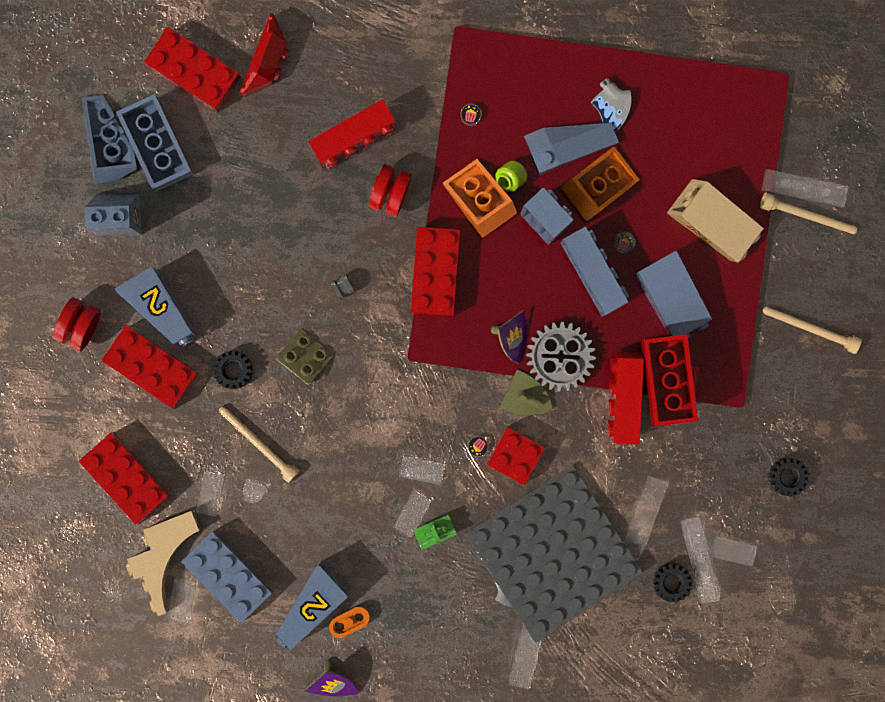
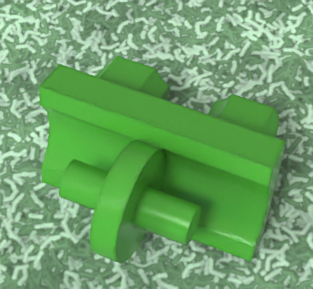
M449 515L413 530L421 550L457 535Z

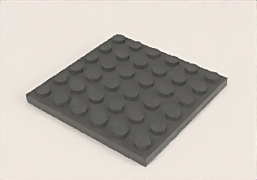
M573 465L465 534L535 643L643 573Z

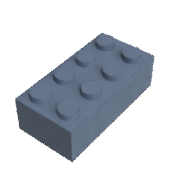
M155 94L116 112L152 190L155 192L160 191L194 175L160 100Z
M543 187L523 206L520 215L550 245L570 226L573 221L571 218L573 214L565 205L561 207L556 202L558 197L552 190L546 191Z
M584 227L561 241V245L603 317L628 303L626 298L629 295L624 286L620 287L616 281L618 275L614 268H609L605 262L608 258L602 248L598 249L595 241H597L594 232Z
M215 530L181 561L240 623L274 592Z

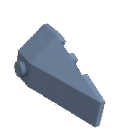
M103 95L82 97L94 184L117 181L137 169L132 145L127 140L122 127L119 126L113 111Z
M611 123L547 127L524 136L540 175L619 143Z

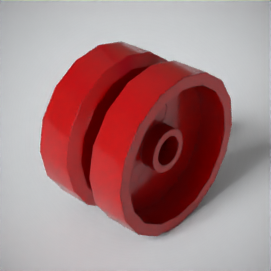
M384 163L374 182L368 208L379 211L387 200L386 214L397 218L406 197L412 173L402 170L398 173L396 180L393 181L395 167Z
M74 297L70 298L57 320L53 331V339L62 344L70 340V347L82 352L97 328L101 310L92 305L84 309L83 301Z

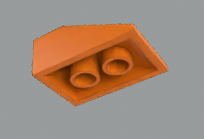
M612 147L564 184L561 189L584 219L588 221L640 179L617 149Z
M478 159L443 182L444 187L482 238L517 214L513 201Z

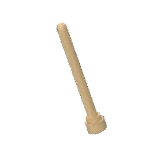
M765 192L760 202V208L767 211L778 209L851 234L858 232V228L854 225L778 201V198L771 193Z
M766 306L763 308L765 315L842 344L850 353L856 354L861 345L862 339L854 335L847 338Z
M225 406L219 408L220 414L281 470L282 478L289 483L300 472L295 465H287Z

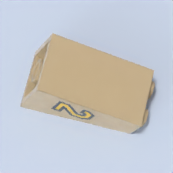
M692 179L667 212L672 218L727 259L737 263L748 254L747 250L758 241L761 236L760 233L764 229L707 181Z

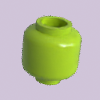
M509 161L497 170L495 179L504 191L514 192L526 182L527 173L519 162Z

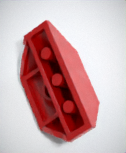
M272 13L269 14L240 89L241 96L247 97L273 85L274 80L278 81L282 69L279 68L282 60L286 61L290 49L287 48V42Z

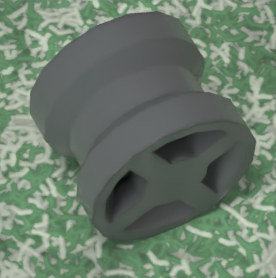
M345 274L341 275L337 281L332 280L330 282L339 300L343 299L344 295L355 292Z

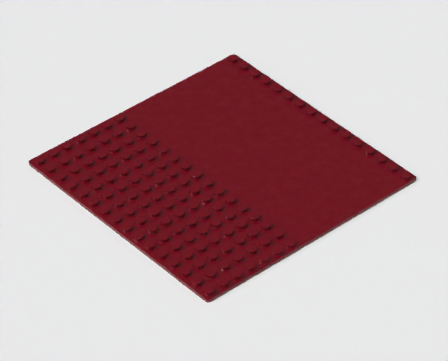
M461 26L455 27L426 223L428 228L460 230L454 316L414 314L408 360L514 376L518 369L535 378L537 373H530L534 368L533 365L526 364L532 361V358L526 356V354L532 353V350L527 346L535 344L531 338H539L538 330L545 333V325L551 330L552 323H555L557 328L560 327L561 322H564L565 328L572 323V330L575 331L580 327V335L587 333L584 340H592L588 348H595L593 352H590V356L596 357V359L589 362L594 368H587L591 375H583L582 377L585 382L582 383L577 380V385L609 389V380L614 378V373L610 370V359L615 357V351L640 352L643 356L641 340L669 337L634 275L677 251L712 320L707 322L708 327L699 332L696 329L689 332L688 343L691 366L699 367L695 393L696 402L736 408L744 407L771 209L770 211L761 209L760 202L765 192L774 193L789 74L786 72ZM606 78H609L621 90H631L629 114L623 125L615 133L619 141L618 144L543 175L539 174L524 138L525 135L547 127L602 124L601 116L598 110L591 104V101L604 90L600 83ZM467 105H475L479 108L481 116L476 123L469 124L463 120L462 110ZM612 147H615L640 180L603 210L586 221L561 187ZM476 159L479 160L494 179L497 170L509 161L519 162L526 170L527 180L516 191H505L513 201L517 214L482 238L444 187L443 182ZM692 179L710 183L764 228L760 233L761 236L758 241L749 247L746 257L738 263L727 259L667 214ZM543 187L546 191L552 190L558 197L556 202L561 207L565 205L573 214L571 216L573 221L570 226L550 245L520 215L523 206ZM584 227L594 232L597 241H595L598 249L602 248L608 258L605 262L609 268H614L618 275V279H616L620 287L624 286L629 295L626 298L628 303L603 317L561 245V241ZM628 234L633 238L634 245L629 252L623 253L616 249L615 239L618 235ZM524 310L527 336L524 353L520 364L505 355L499 336L492 334L491 328L494 325H503ZM547 340L545 342L546 350L554 351L556 349L555 341ZM572 340L568 341L566 349L571 353L576 352L578 348L577 343ZM559 351V354L556 355L542 354V358H557L560 363H562L563 359H580L578 355H563L562 351ZM546 361L544 363V370L547 373L554 372L555 364L552 361ZM568 362L565 365L567 373L573 374L576 372L577 367L575 363ZM643 366L642 394L648 395L645 369Z

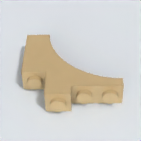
M194 510L144 529L143 541L146 546H150L151 550L127 559L126 568L129 575H133L134 579L143 576L142 586L146 593L149 592L152 599L149 601L151 609L154 613L157 612L158 616L169 611L165 597V578L174 553L187 538L202 530Z

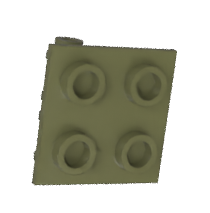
M300 329L275 359L309 385L334 355L304 330Z

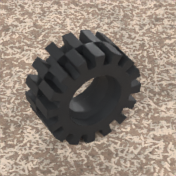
M227 351L219 355V358L215 360L213 375L223 387L238 389L244 387L250 381L253 374V366L245 354L238 351ZM237 362L241 366V373L237 378H229L226 375L225 367L228 363Z
M782 458L776 461L774 466H771V472L768 474L772 489L784 496L792 497L801 494V491H805L806 485L809 484L808 477L810 476L807 473V467L803 465V462L794 458ZM786 469H792L796 472L797 479L792 485H785L781 480V474Z
M675 563L664 564L654 574L653 588L663 600L677 603L690 595L689 592L693 588V579L690 576V572L683 566ZM672 574L677 575L681 580L680 587L675 591H670L665 587V579Z

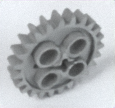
M561 322L559 328H557L555 323H552L551 330L545 325V333L538 330L539 338H531L535 344L527 346L532 350V353H528L526 356L532 358V361L526 364L533 365L534 367L530 373H537L535 381L540 378L543 379L541 386L549 383V390H552L554 385H557L558 391H561L563 385L567 391L570 389V384L577 388V380L584 383L585 380L582 376L591 375L587 368H594L589 363L590 360L596 359V357L590 356V352H593L595 348H588L592 340H584L587 333L580 335V327L575 331L572 330V323L567 328H565L564 322ZM550 339L556 343V349L552 352L545 348V342ZM571 340L575 341L578 346L576 352L573 353L566 349L567 342ZM559 351H562L563 355H578L580 359H563L562 363H560L557 358H542V354L556 355L559 354ZM546 361H552L555 364L554 372L547 373L544 370V363ZM568 362L575 363L577 367L575 373L569 374L566 372L565 365Z

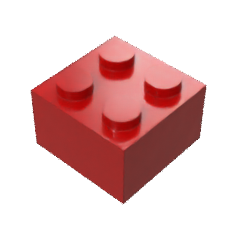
M506 427L486 465L525 485L545 448Z

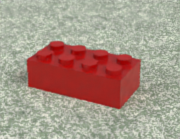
M166 27L144 61L147 67L216 112H219L241 78L238 72Z
M381 99L309 140L308 143L322 168L327 167L331 169L339 164L338 160L343 157L349 159L358 153L357 150L363 146L368 148L375 144V139L380 136L386 138L395 132L393 129L396 128V121L384 100Z
M417 227L411 314L454 316L460 230Z
M126 325L101 360L172 409H176L199 375L198 372Z
M687 334L641 340L652 427L697 422L698 414Z
M615 351V357L610 359V370L614 373V378L609 380V391H611L613 399L608 401V412H610L612 420L607 422V433H609V437H612L614 444L640 445L644 358L640 352Z
M110 432L79 460V463L135 525L140 524L171 496L115 432Z

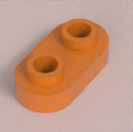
M356 606L334 617L329 624V631L334 637L343 638L365 627L369 622L370 614L366 608ZM357 613H361L363 615V619L358 621L356 620L355 615ZM343 623L344 629L338 630L336 624Z

